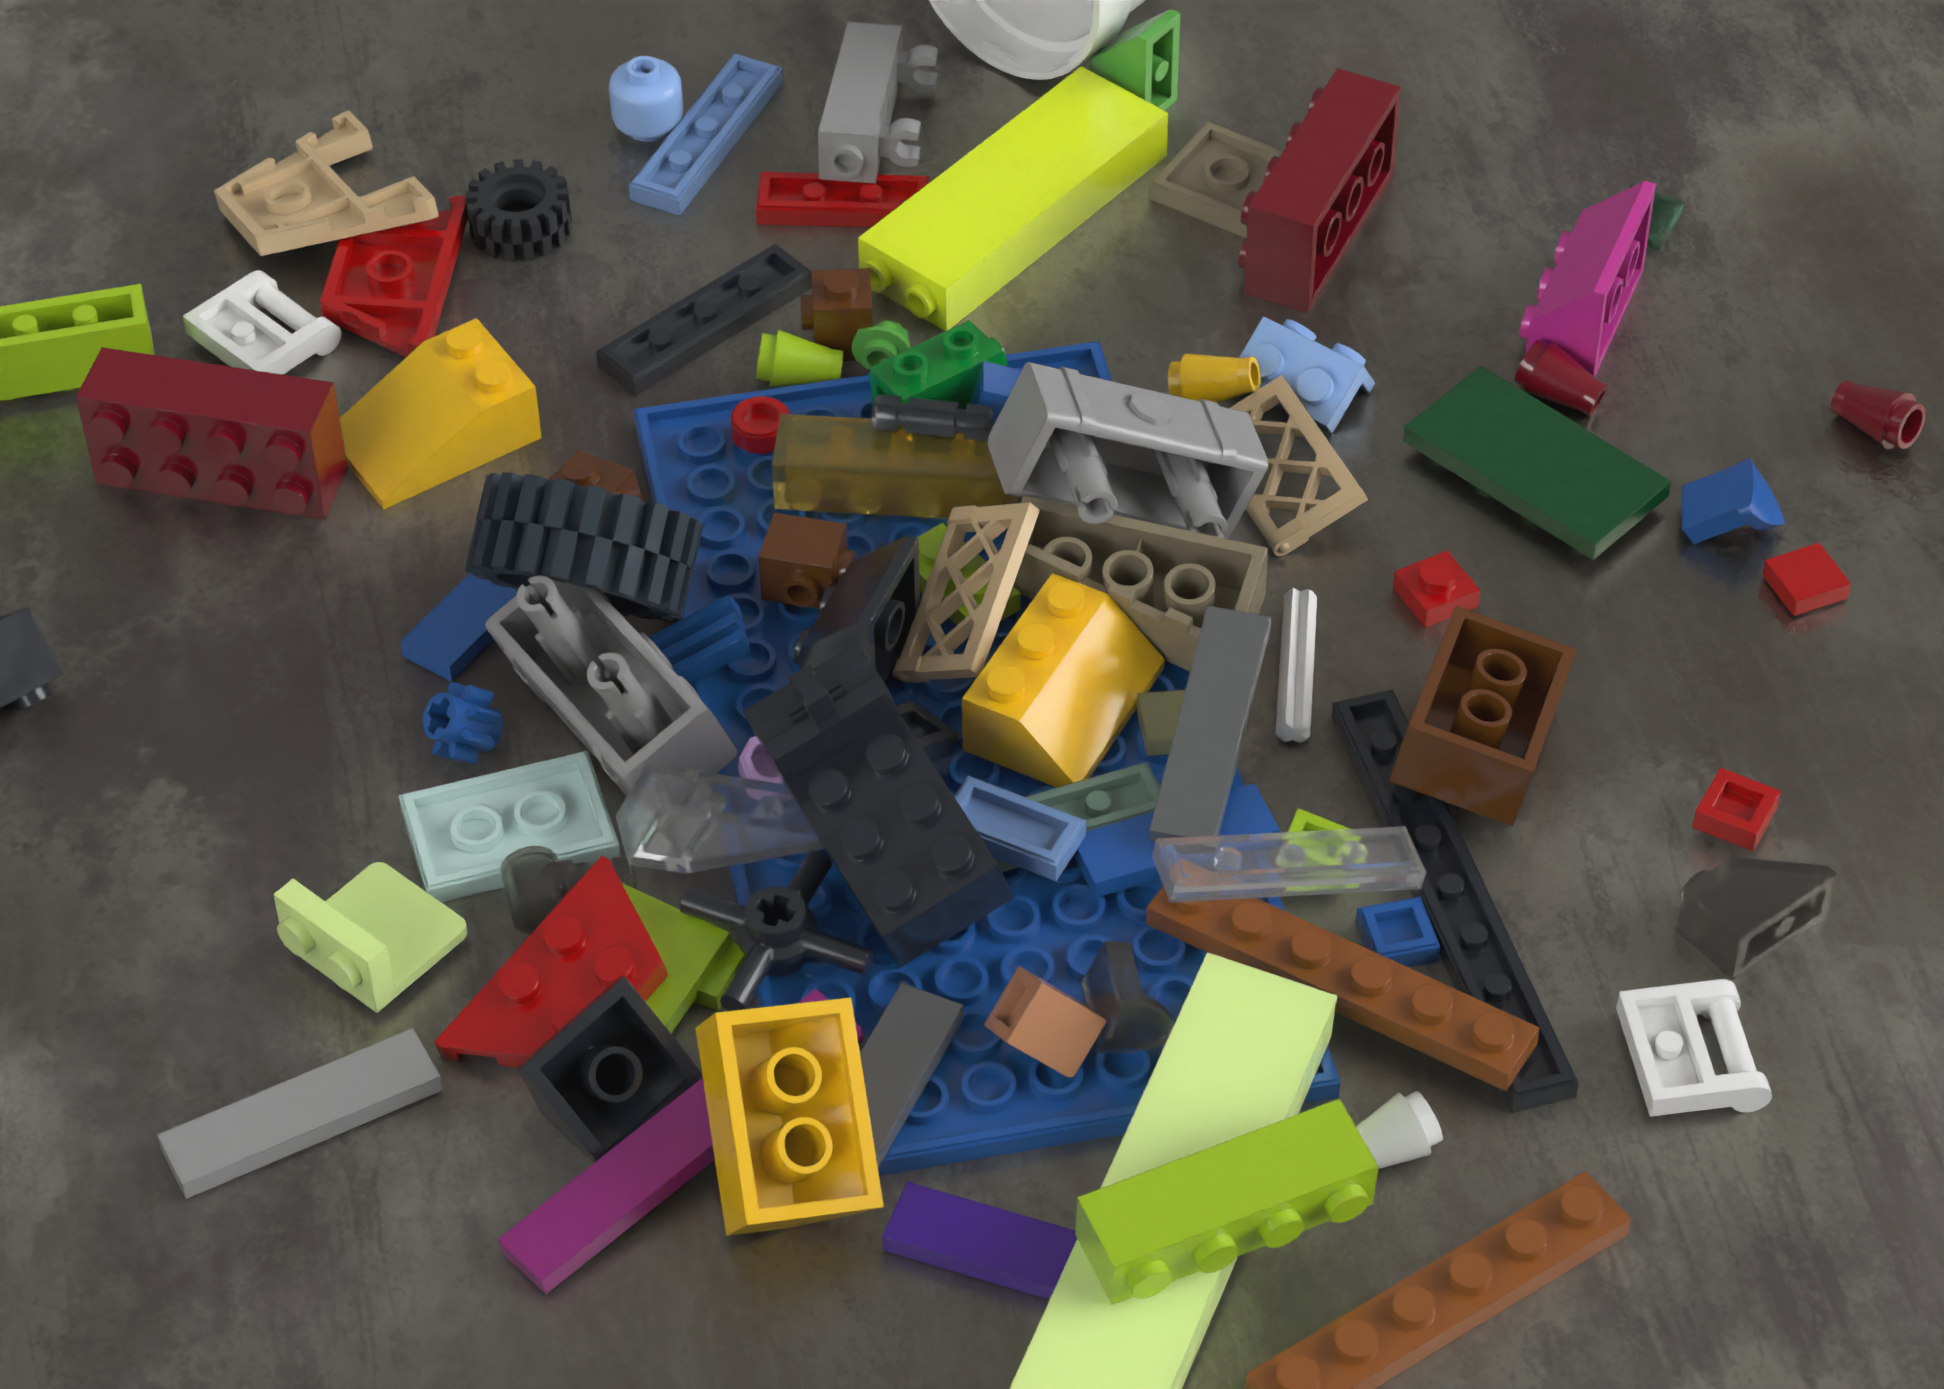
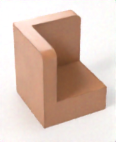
M1018 966L984 1025L1011 1046L1066 1077H1073L1107 1020L1081 1001Z

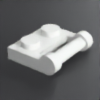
M262 271L251 272L182 316L186 334L230 367L282 375L315 353L319 356L330 354L338 346L341 339V330L337 325L325 317L316 318L280 292L277 289L276 281ZM265 308L296 332L291 334L258 309Z
M1717 979L1619 991L1616 1010L1650 1117L1733 1107L1739 1112H1753L1770 1103L1772 1092L1767 1077L1756 1070L1737 1013L1741 1007V1001L1736 986L1732 981ZM1702 1014L1706 1019L1711 1020L1729 1074L1715 1075L1696 1015Z

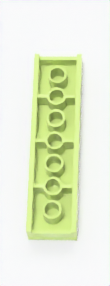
M1207 952L1101 1188L1299 1114L1331 1039L1337 995ZM1077 1239L1010 1389H1182L1238 1256L1231 1264L1213 1273L1198 1271L1171 1282L1163 1291L1152 1297L1144 1299L1131 1297L1112 1305Z

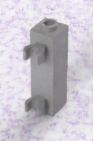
M847 22L818 130L819 179L875 183L882 157H887L896 165L903 167L918 165L921 147L907 146L901 143L900 140H918L921 122L911 118L896 120L890 125L900 83H906L911 89L921 93L935 91L938 73L923 72L918 66H935L938 56V49L936 47L919 45L912 48L909 52L902 51V25Z

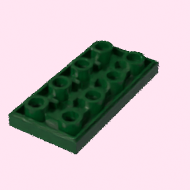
M1482 365L1404 426L1403 441L1592 560L1597 558L1669 497L1671 487L1669 479Z

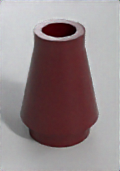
M1539 340L1533 343L1524 356L1514 378L1516 383L1525 387L1524 392L1529 395L1578 410L1589 417L1597 410L1608 388V385L1597 380L1555 342L1548 346Z
M1846 380L1837 387L1831 401V411L1834 414L1848 420L1886 449H1893L1895 447L1901 449L1909 448L1919 437L1925 423L1926 410L1924 405L1916 402L1915 396L1908 392L1858 385Z

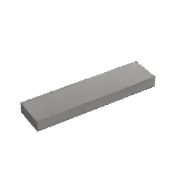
M412 1028L158 1134L157 1137L160 1149L185 1198L188 1199L443 1090L441 1076Z

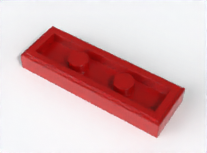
M760 172L755 209L756 224L873 227L929 184V176L877 174L875 183L823 180L819 179V173Z

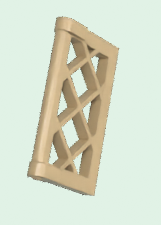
M1282 375L1230 407V409L1247 412L1256 433L1283 435L1275 459L1267 458V471L1271 472L1263 495L1253 494L1245 509L1267 541L1274 555L1280 557L1290 553L1309 541V537L1368 500L1360 485ZM1279 403L1289 415L1287 423L1261 421L1263 413ZM1295 436L1305 438L1317 455L1315 462L1288 460ZM1283 472L1310 474L1302 498L1275 496ZM1322 476H1331L1340 490L1325 500L1315 499ZM1271 508L1298 511L1296 518L1279 529L1269 516Z
M1032 503L985 507L971 505L952 508L947 521L948 527L900 658H897L892 671L893 677L906 683L930 682V680L978 677L986 663L1040 511ZM1008 528L1002 548L997 551L993 540ZM966 532L977 533L961 547ZM985 549L989 560L965 581L960 570ZM952 578L957 589L941 602L947 583ZM989 582L982 603L978 607L973 595ZM965 604L970 615L945 636L940 625ZM932 633L937 644L925 655L921 656L927 638ZM969 637L964 653L954 654L953 651Z

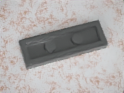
M903 983L898 987L860 1052L878 1168L964 1020L962 1004Z

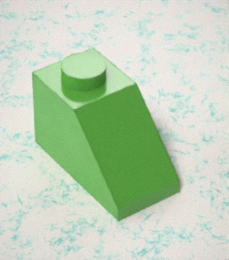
M1169 9L1124 31L1109 45L1102 47L1095 53L1089 70L1165 111L1177 101L1180 12Z

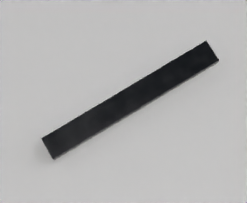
M1393 689L1333 702L1331 718L1413 897L1421 896L1440 945V957L1455 989L1540 1027L1536 1047L1507 1091L1502 1090L1511 1112L1576 1098L1579 1082L1447 803L1389 781L1409 725Z

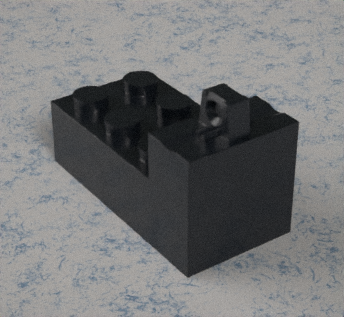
M858 642L815 668L808 664L788 676L789 684L743 711L775 772L898 968L903 967L1014 899L1000 866L902 718L889 689Z

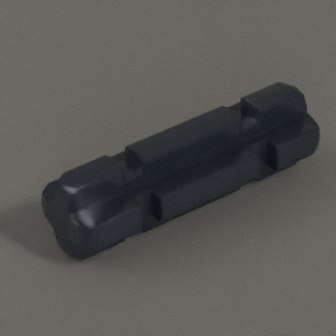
M888 394L877 395L874 400L872 425L877 431L897 433L899 427H906V434L955 439L956 433H963L964 440L985 442L988 440L993 427V411L988 405L967 403V408L961 409L959 408V402L910 397L909 403L901 402V396Z

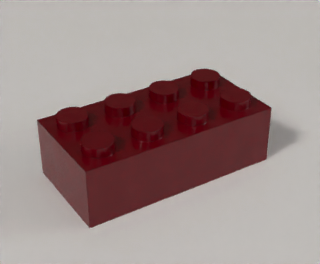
M1337 68L1325 88L1318 87L1315 90L1309 104L1307 116L1303 122L1296 121L1293 124L1287 138L1285 150L1280 157L1274 155L1271 158L1265 171L1263 184L1258 191L1251 190L1243 204L1241 223L1247 225V236L1241 247L1238 265L1240 268L1245 269L1244 294L1305 313L1310 311L1394 174L1401 86Z
M101 347L76 395L96 484L325 520L348 471L334 382Z

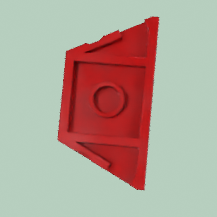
M459 195L449 198L450 209L439 211V217L431 220L339 239L320 299L322 317L404 357L411 354L425 340L435 337L468 221L465 196Z
M601 856L434 1041L440 1056L448 1061L460 1062L462 1054L496 1057L499 1066L517 1068L618 977L625 976L645 1002L668 977L664 962L609 859Z

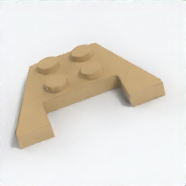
M349 110L332 118L334 129L318 139L315 133L309 132L296 140L297 151L275 164L273 158L268 157L214 190L219 210L260 256L431 220L439 217L435 198L414 176L362 197H358L329 166L373 148L368 129Z

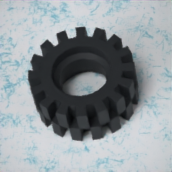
M513 159L514 167L506 168L504 161L495 163L494 173H491L486 168L478 172L479 181L472 179L468 184L469 192L466 191L465 195L471 239L475 241V246L479 250L486 248L487 255L495 259L500 252H504L505 261L515 262L516 254H524V260L530 261L535 260V251L539 250L544 257L553 253L552 244L561 247L566 242L565 235H570L572 230L569 189L567 188L566 179L563 175L558 177V170L551 165L543 171L542 162L536 160L532 161L530 167H524L523 159ZM521 208L529 209V210L521 211V212H508V211L514 210V209H521Z

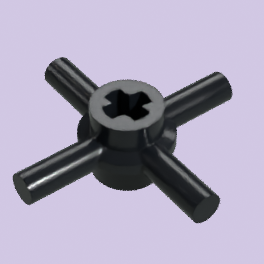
M816 850L810 851L788 888L775 886L761 889L749 898L746 906L690 887L685 891L680 903V912L735 931L738 946L746 956L720 998L721 1005L727 1011L746 1010L766 975L785 976L794 973L804 965L807 957L863 976L869 973L874 961V950L817 931L815 916L807 907L832 866V862L826 854Z

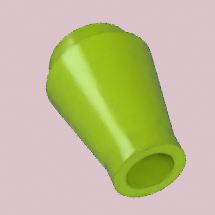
M777 329L776 335L762 333L755 380L768 381L769 388L840 379L843 350L831 349Z

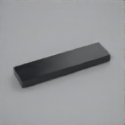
M773 244L597 350V366L636 396L811 289V270L778 245Z

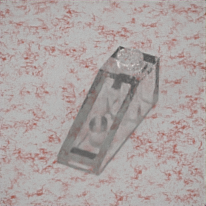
M647 763L615 815L627 863L633 866L693 873L824 849L784 784Z

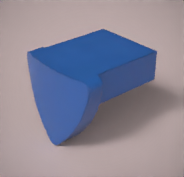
M1750 458L1737 462L1735 466L1682 486V530L1693 544L1747 524L1760 531H1767L1785 524L1780 507L1770 487Z

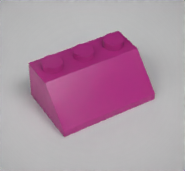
M1643 181L1582 210L1573 231L1564 230L1562 232L1555 253L1554 263L1557 265L1555 268H1545L1537 293L1539 303L1538 305L1529 303L1522 318L1519 337L1527 339L1526 353L1537 340L1548 346L1555 342L1591 375L1596 376L1643 272L1656 183Z

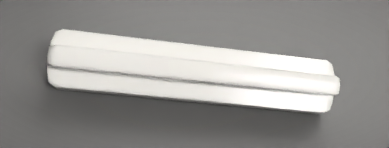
M1292 588L1283 595L1276 735L1283 742L1294 740L1302 743L1310 737L1317 596L1310 589L1299 591Z

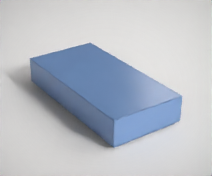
M967 776L954 796L993 857L1054 881L1058 880L1086 836V820L971 776Z

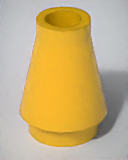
M1186 353L1181 360L1172 361L1168 368L1170 395L1195 401L1204 399L1219 404L1247 393H1254L1260 389L1261 385L1259 365L1253 356L1236 358Z

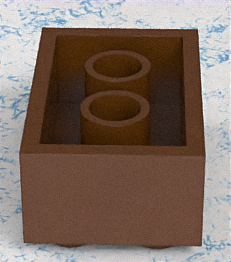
M1455 606L1408 725L1389 781L1513 827L1577 649Z

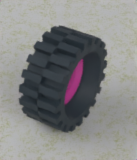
M502 472V475L490 473L485 478L465 571L473 573V576L479 579L490 580L492 584L515 588L516 591H518L522 584L525 587L530 585L527 579L531 577L547 576L554 581L604 592L611 604L622 616L633 615L641 619L654 620L656 618L663 621L681 620L684 614L703 525H701L702 522L690 518V515L686 513L668 510V506L656 502H644L639 497L625 493L616 494L608 492L605 488L592 485L586 487L574 484L572 481L557 478L555 480H548L531 474H525L523 477L509 472Z

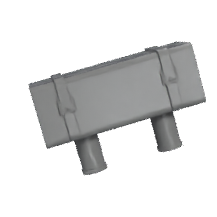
M1030 362L1024 365L988 437V448L1005 494L1018 497L1025 495L1076 506L1079 517L1089 524H1099L1112 518L1113 515L1229 539L1268 469L1267 456L1247 412L1221 407L1216 402L1200 399L1195 401L1079 374L1078 370L1066 367L1056 369Z
M539 575L527 579L530 585L525 587L522 584L516 596L489 617L485 623L486 629L512 663L515 672L539 700L546 702L597 758L602 764V769L616 783L625 796L630 800H634L652 821L661 820L730 763L737 755V749L713 713L702 702L694 688L684 677L678 676L672 670V665L654 642L644 632L639 634L615 609L604 592L554 581L547 576Z

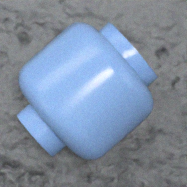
M650 56L635 57L617 67L611 75L609 83L611 117L616 127L626 135L640 141L651 142L659 140L671 132L682 119L683 97L681 78L676 68L666 61Z

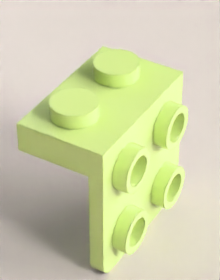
M383 862L370 864L326 901L295 879H291L273 894L279 920L277 932L284 946L376 1013L460 944L467 936L466 921L463 917Z

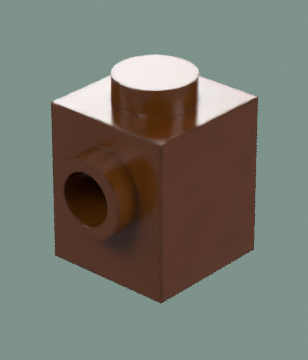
M870 268L812 270V295H801L802 330H814V343L831 349L843 350V361H856L852 353L853 338L856 336L858 329L873 327Z
M774 513L758 556L761 600L820 609L821 600L827 587L831 584L836 586L849 563L857 560L856 551L848 550L847 524Z

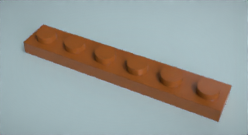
M1181 863L1147 906V925L1205 952L1337 995L1336 1013L1504 1091H1507L1537 1045L1540 1027Z
M1584 1171L1247 1372L1245 1389H1375L1627 1236L1631 1218L1590 1174Z

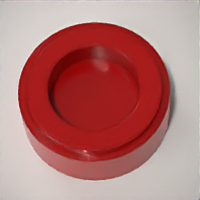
M765 396L752 397L737 404L731 412V436L734 443L744 451L756 454L770 453L782 448L791 437L790 411L784 403L775 398Z

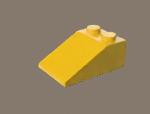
M477 318L425 340L340 417L347 465L383 510L542 438L536 386Z

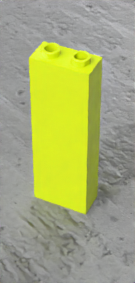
M1082 66L858 237L859 269L870 268L872 291L883 294L910 310L916 317L925 319L944 331L951 329L1167 156L1168 112Z

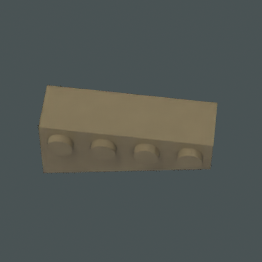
M1025 495L1022 497L1020 503L1030 502L1040 511L1013 584L1020 591V595L1033 600L1052 573L1107 593L1165 661L1189 672L1207 605L1257 615L1260 613L1266 594L1268 547L1113 515L1112 518L1099 524H1089L1079 517L1076 506Z

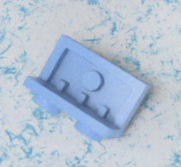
M1263 316L1239 358L1252 356L1256 358L1261 375L1260 388L1282 375L1317 426L1333 433L1358 389L1370 393L1375 385L1374 380L1364 367L1366 359L1356 351L1340 343H1335L1334 347L1330 349L1315 342L1316 335L1305 326L1293 320L1286 319L1284 324L1280 325ZM1280 403L1276 405L1277 407L1285 410Z

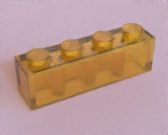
M795 414L780 415L772 462L775 509L949 519L951 510L954 507L1017 504L1021 502V497L1004 493L988 448V440L985 442L964 440L963 433H956L955 439L906 434V427H899L897 433L877 431L873 428L872 419Z

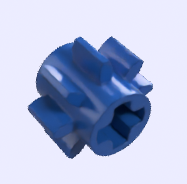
M451 682L449 683L448 693L441 692L433 696L423 714L425 734L430 739L437 740L433 746L432 753L453 761L459 760L474 765L477 763L478 753L485 754L493 750L498 744L503 731V718L500 711L489 706L493 700L494 693L476 686H465Z

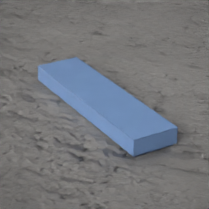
M734 53L629 184L630 200L680 216L784 83L783 68Z

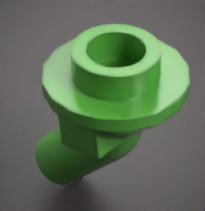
M888 320L881 321L873 327L858 329L852 342V353L855 360L867 369L910 349L908 330L903 329L902 325L898 322Z

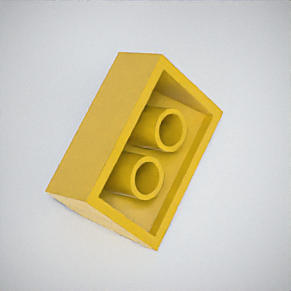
M1052 573L963 696V751L1056 788L1089 779L1135 712L1137 694L1148 693L1163 671L1165 659L1109 594Z
M851 998L720 1012L713 1014L696 1027L726 1236L792 1228L884 1207Z

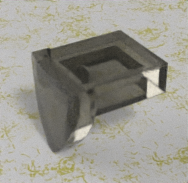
M1105 941L1081 983L1086 1005L1107 1020L1094 1042L1095 1051L1097 1053H1127L1143 1051L1166 1044L1176 1022L1175 1018L1159 1002L1143 995L1131 944Z

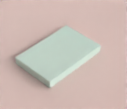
M588 751L398 795L402 816L424 891L441 903L591 867L601 856L606 857L610 862L621 859L619 842Z

